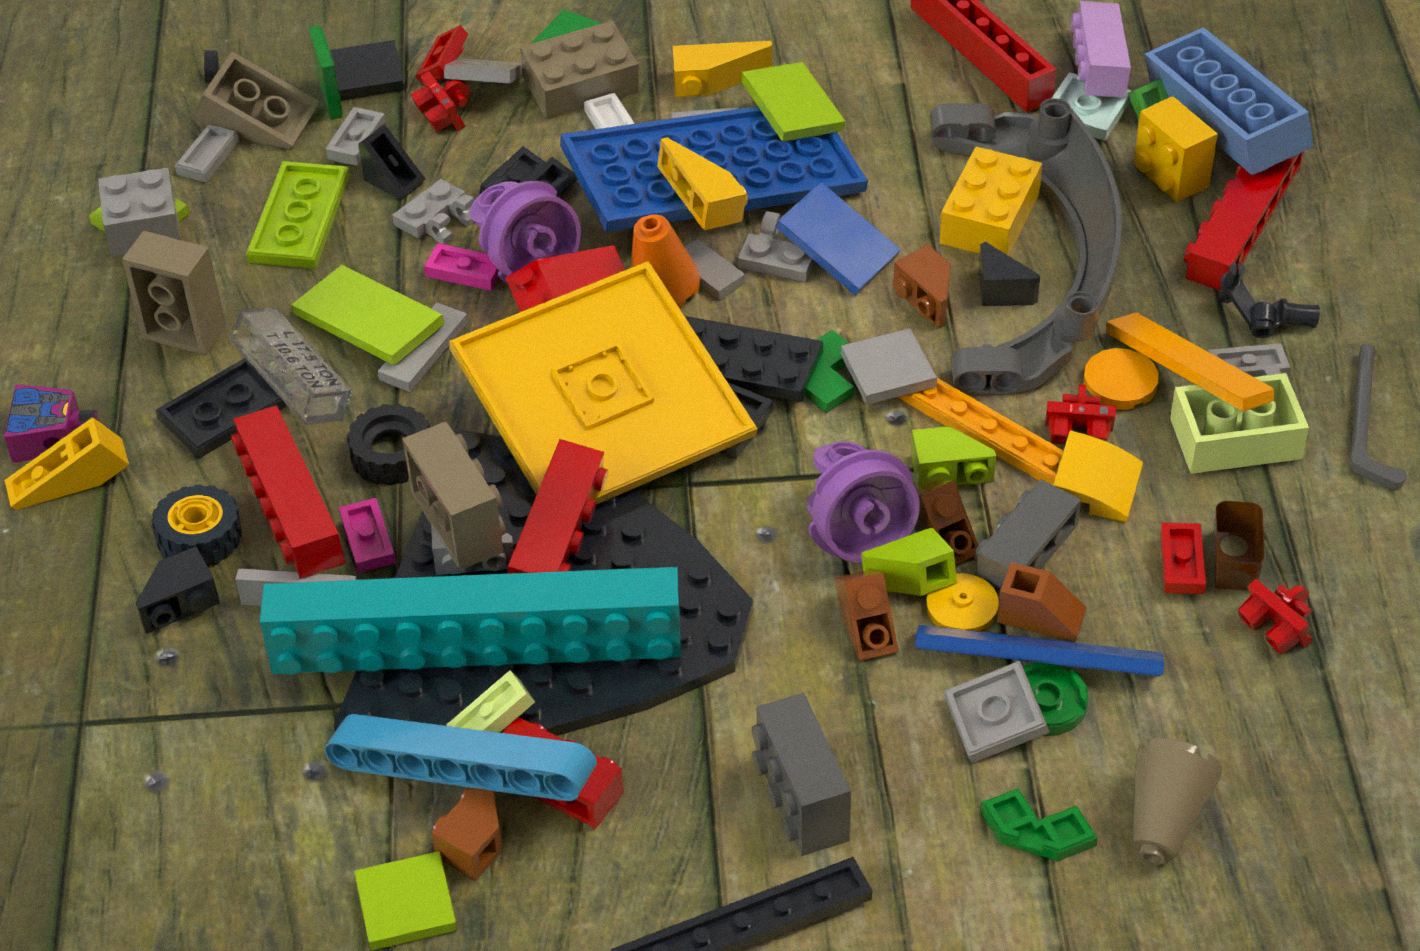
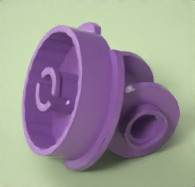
M540 181L499 183L483 191L471 205L470 217L477 226L481 227L479 244L482 250L487 251L490 261L499 270L498 276L505 283H507L505 277L536 259L578 251L581 228L577 214L568 203L556 196L557 191L548 183Z
M847 441L834 442V444H827L815 450L813 465L822 474L816 481L815 491L808 496L807 510L813 518V521L809 524V534L822 550L850 562L862 563L861 552L911 534L919 515V497L912 484L910 470L898 457L881 450H867L857 443Z

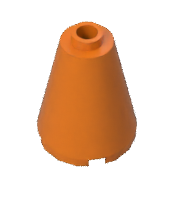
M653 214L638 220L634 226L630 268L649 261L678 307L681 308L686 305L687 298L693 293L695 296L699 291L701 279L698 267L665 217Z

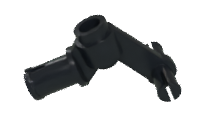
M1236 262L1232 263L1229 271L1222 276L1218 299L1225 303L1227 297V303L1233 302L1249 326L1253 336L1268 338L1274 334L1276 328L1284 327L1285 324L1308 326L1311 328L1317 327L1320 316L1319 305L1288 303L1287 299L1284 298L1273 304L1268 302L1255 303L1243 283L1242 276L1245 273V267L1241 263H1238L1237 268Z

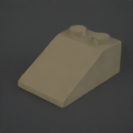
M231 51L203 93L193 118L206 126L210 124L238 132L239 139L291 150L320 101Z

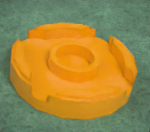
M1113 348L1103 350L1090 358L1085 365L1083 384H1086V390L1088 389L1092 394L1091 396H1101L1100 405L1116 406L1118 410L1135 409L1136 404L1143 402V405L1152 400L1157 392L1159 372L1155 364L1145 355L1131 349Z

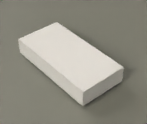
M615 93L584 102V111L596 129L635 124Z

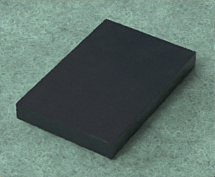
M247 356L156 409L158 420L200 459L229 442L231 435L237 433L234 418L276 405L280 411L291 405L292 402L290 394Z

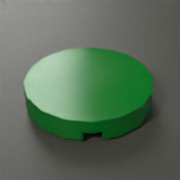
M1034 662L1023 667L1050 732L1042 736L1061 735L1073 730L1084 720L1089 696L1087 685L1079 674L1071 669L1070 672L1061 669L1060 665Z

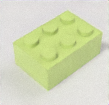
M1286 373L1254 377L1274 388V401L1246 411L1237 409L1197 385L1175 387L1170 420L1191 474L1303 459L1309 426Z

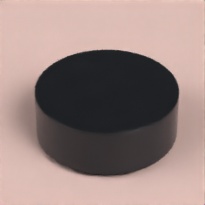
M204 50L205 83H211L219 71V55L216 50Z

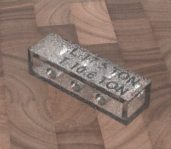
M277 307L239 310L230 341L305 425L342 421L352 389Z

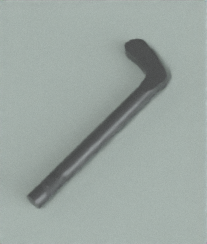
M1364 344L1360 347L1349 466L1357 474L1389 489L1397 490L1403 486L1407 477L1406 472L1376 462L1367 454L1375 348L1370 344Z

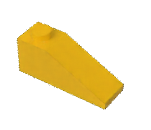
M772 41L673 46L675 97L708 96L740 84L742 72L772 67Z
M662 138L657 167L703 230L742 222L744 206L747 205L748 200L747 193L733 175L669 138Z
M92 417L4 480L10 506L14 510H19L100 486L129 465L122 438Z

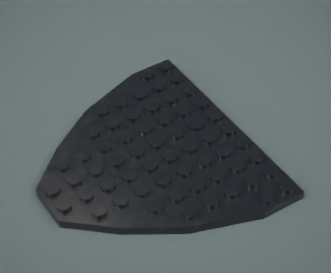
M457 429L455 435L461 434L463 436L471 460L478 459L485 474L486 483L488 486L494 484L500 494L502 507L498 508V513L504 522L506 533L512 536L515 550L537 495L501 436ZM631 489L596 504L590 523L583 522L580 529L581 532H584L580 550L577 555H570L567 564L571 565V571L677 567L681 657L626 659L624 661L601 660L581 663L552 662L543 664H503L500 666L478 665L461 666L458 668L429 667L414 670L407 668L380 669L377 671L356 670L334 722V731L338 729L345 717L350 714L447 726L446 724L508 671H511L520 680L535 701L519 718L529 723H538L556 736L649 710L736 671L753 613V599L695 537ZM422 511L395 578L508 574V569L436 575L432 551V526Z

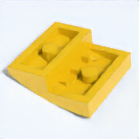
M1070 431L1053 486L1080 498L1083 503L1090 504V515L1127 522L1143 462L1111 443Z

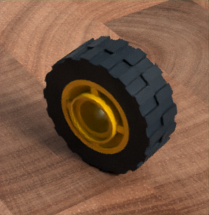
M202 484L191 487H181L180 490L167 494V497L161 499L157 503V508L153 510L152 525L158 550H161L162 556L165 559L197 547L206 565L213 562L217 563L223 557H228L233 553V549L238 547L240 543L239 538L242 537V528L238 505H236L233 496H229L228 492L223 489H217L216 486H202Z

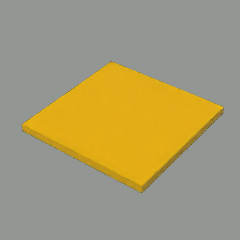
M649 261L449 341L450 351L536 495L559 439L604 452L603 468L608 469L607 480L602 492L596 490L592 498L596 500V504H599L750 439L757 434L758 428Z

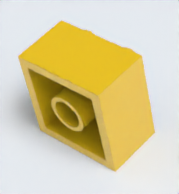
M1172 96L1140 111L1133 164L1176 202L1181 201L1210 186L1218 134Z

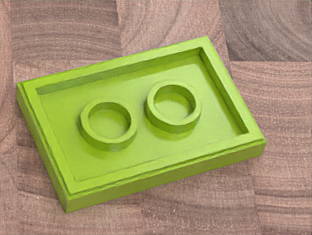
M803 62L742 72L741 83L782 142L844 131L846 121Z

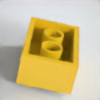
M975 147L941 211L939 243L980 254V245L987 242L1009 256L1039 196L1042 163L996 152L991 149Z

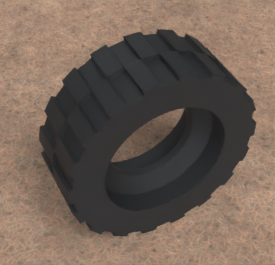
M384 404L377 408L372 407L364 414L361 413L356 417L357 420L351 423L349 427L350 432H347L353 469L356 473L359 472L363 479L371 480L375 484L393 485L394 483L402 484L408 482L409 475L404 449L394 453H378L373 451L372 443L385 436L400 435L407 437L430 428L428 420H425V416L421 412L415 411V408L405 407L402 404Z

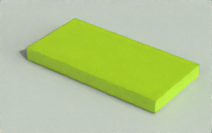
M282 161L246 252L248 263L316 269L350 177L349 167Z
M344 265L339 266L291 304L295 315L394 366L445 324L441 313Z

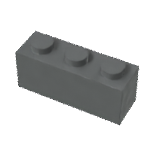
M1040 479L1031 491L1026 490L1021 495L1015 510L1010 515L1005 514L1001 518L996 532L990 539H983L978 545L974 555V559L977 560L976 576L986 580L992 587L1001 590L1011 562L1042 569L1078 526L1081 499Z

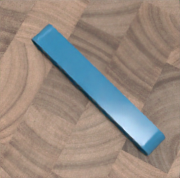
M358 714L346 716L324 748L328 760L344 770L563 801L577 799L597 765L594 754L587 747L574 742Z

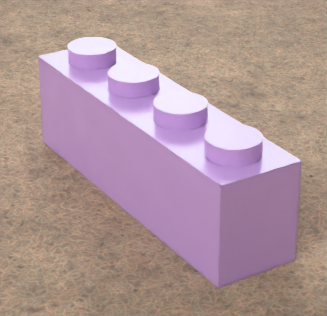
M1080 1L1078 13H1072L1070 31L1074 33L1073 49H1076L1075 63L1079 65L1078 81L1083 82L1085 95L1126 98L1131 65L1119 4Z

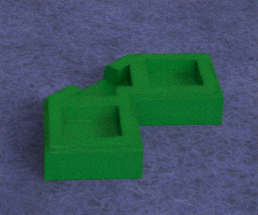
M833 330L817 339L823 341L824 351L805 393L809 400L826 413L854 396V385L836 372L846 365L841 356V346L850 343Z
M1019 788L980 803V812L1000 844L1056 861L1097 846L1098 837L1077 805L1039 820Z

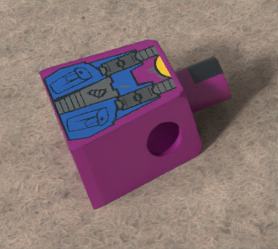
M15 385L4 434L12 462L33 460L92 417L99 421L97 410H79L75 393L70 389Z

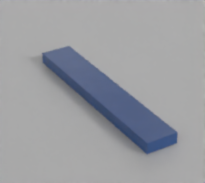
M919 625L916 633L915 647L918 649L1151 676L1163 675L1164 655L1162 652Z

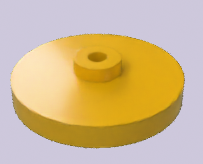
M958 573L956 574L957 583L927 594V614L937 627L982 632L994 623L998 615L999 598L995 589L986 580L975 575Z

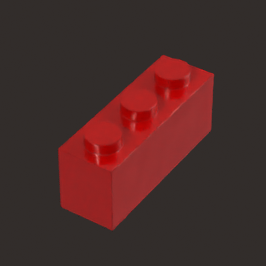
M519 717L511 722L502 732L505 734L576 743L573 740H564L548 732L538 723H529ZM594 755L597 765L577 799L563 801L541 797L534 798L597 829L624 793L622 768L607 757Z

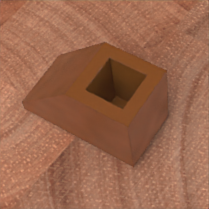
M927 244L894 262L893 289L899 297L905 298L924 318H928L938 328L945 326L951 263Z
M1011 562L1000 590L997 622L1076 642L1086 613V606L1051 572Z
M871 569L835 577L842 619L858 660L899 652L883 572Z
M467 787L456 806L448 814L442 815L436 821L431 834L434 851H440L441 860L475 881L478 880L502 852L494 791Z

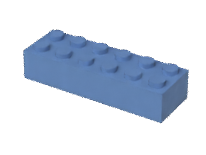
M1204 27L1145 53L1149 81L1152 82L1161 78L1168 97L1174 96L1218 134L1216 144L1251 175L1263 172L1279 162L1293 158L1301 152L1314 147L1309 112Z

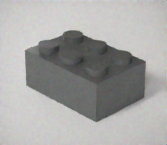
M805 693L756 707V725L751 727L757 750L752 751V759L758 775L765 774L769 783L766 787L772 807L774 809L780 807L784 816L781 818L787 840L789 842H796L801 856L850 841L851 790Z

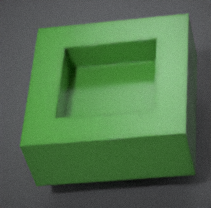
M1161 78L1127 93L1138 120L1141 110L1169 98Z

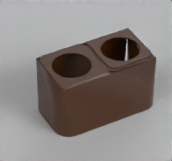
M1221 501L1216 505L1213 530L1215 588L1248 590L1247 586L1255 579L1259 581L1265 558L1263 510L1261 506L1253 502ZM1231 535L1239 536L1247 542L1248 550L1241 556H1230L1222 551L1220 547L1221 540Z

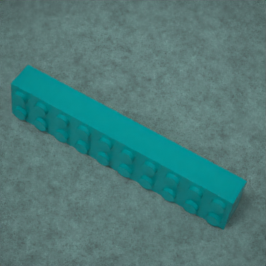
M677 567L268 583L263 585L260 626L272 674L283 673L291 675L307 672L335 673L338 671H377L380 669L405 668L414 670L429 667L458 668L461 666L478 665L500 666L503 664H543L552 662L581 663L601 660L624 661L626 659L681 657Z

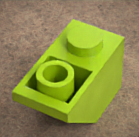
M950 426L912 430L911 460L918 488L934 481L955 480L956 486L994 482L995 450Z
M932 527L861 552L863 571L873 569L883 572L886 589L889 592L922 596L957 583L954 550Z

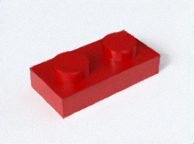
M461 25L437 36L415 76L423 86L425 85L420 76L429 71L437 82L443 81L445 79L444 65L454 61L463 52L462 46L469 34Z
M1161 522L1160 544L1164 593L1204 594L1206 577L1201 524Z

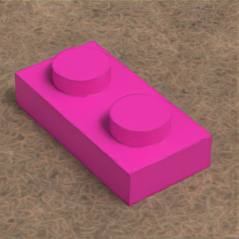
M437 243L424 265L425 277L492 291L499 278V270L492 264L487 253Z
M376 498L338 507L358 573L396 564L395 554Z

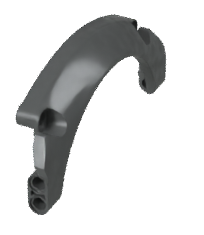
M1052 98L1043 101L1040 106L1039 117L1031 114L1011 112L994 116L993 109L982 103L940 104L934 107L930 113L933 144L940 150L971 156L975 147H980L1042 163L1040 192L1062 214L1075 239L1078 252V272L1066 298L1051 315L1027 333L995 347H992V344H983V347L961 348L951 356L953 386L965 394H1012L1036 389L1071 361L1072 344L1069 341H1085L1092 338L1095 334L1096 323L1113 286L1122 232L1121 203L1113 174L1095 138L1071 108L1070 104L1062 99Z

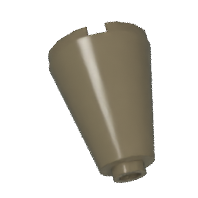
M1152 738L1149 740L1148 746L1144 747L1142 742L1138 747L1135 768L1132 847L1139 853L1138 856L1148 863L1159 865L1163 864L1164 861H1170L1175 858L1220 781L1222 766L1218 760L1210 753L1207 760L1195 754L1197 746L1170 738Z

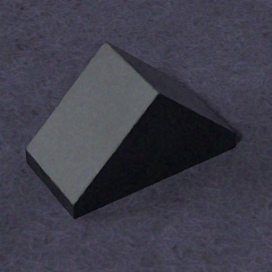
M382 124L358 143L364 181L398 199H402L426 179L385 124Z
M982 243L980 245L979 257L982 306L1034 305L1037 303L1040 275L989 243Z

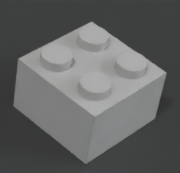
M168 168L151 169L98 179L103 225L111 257L126 254L143 231L181 240L175 195Z

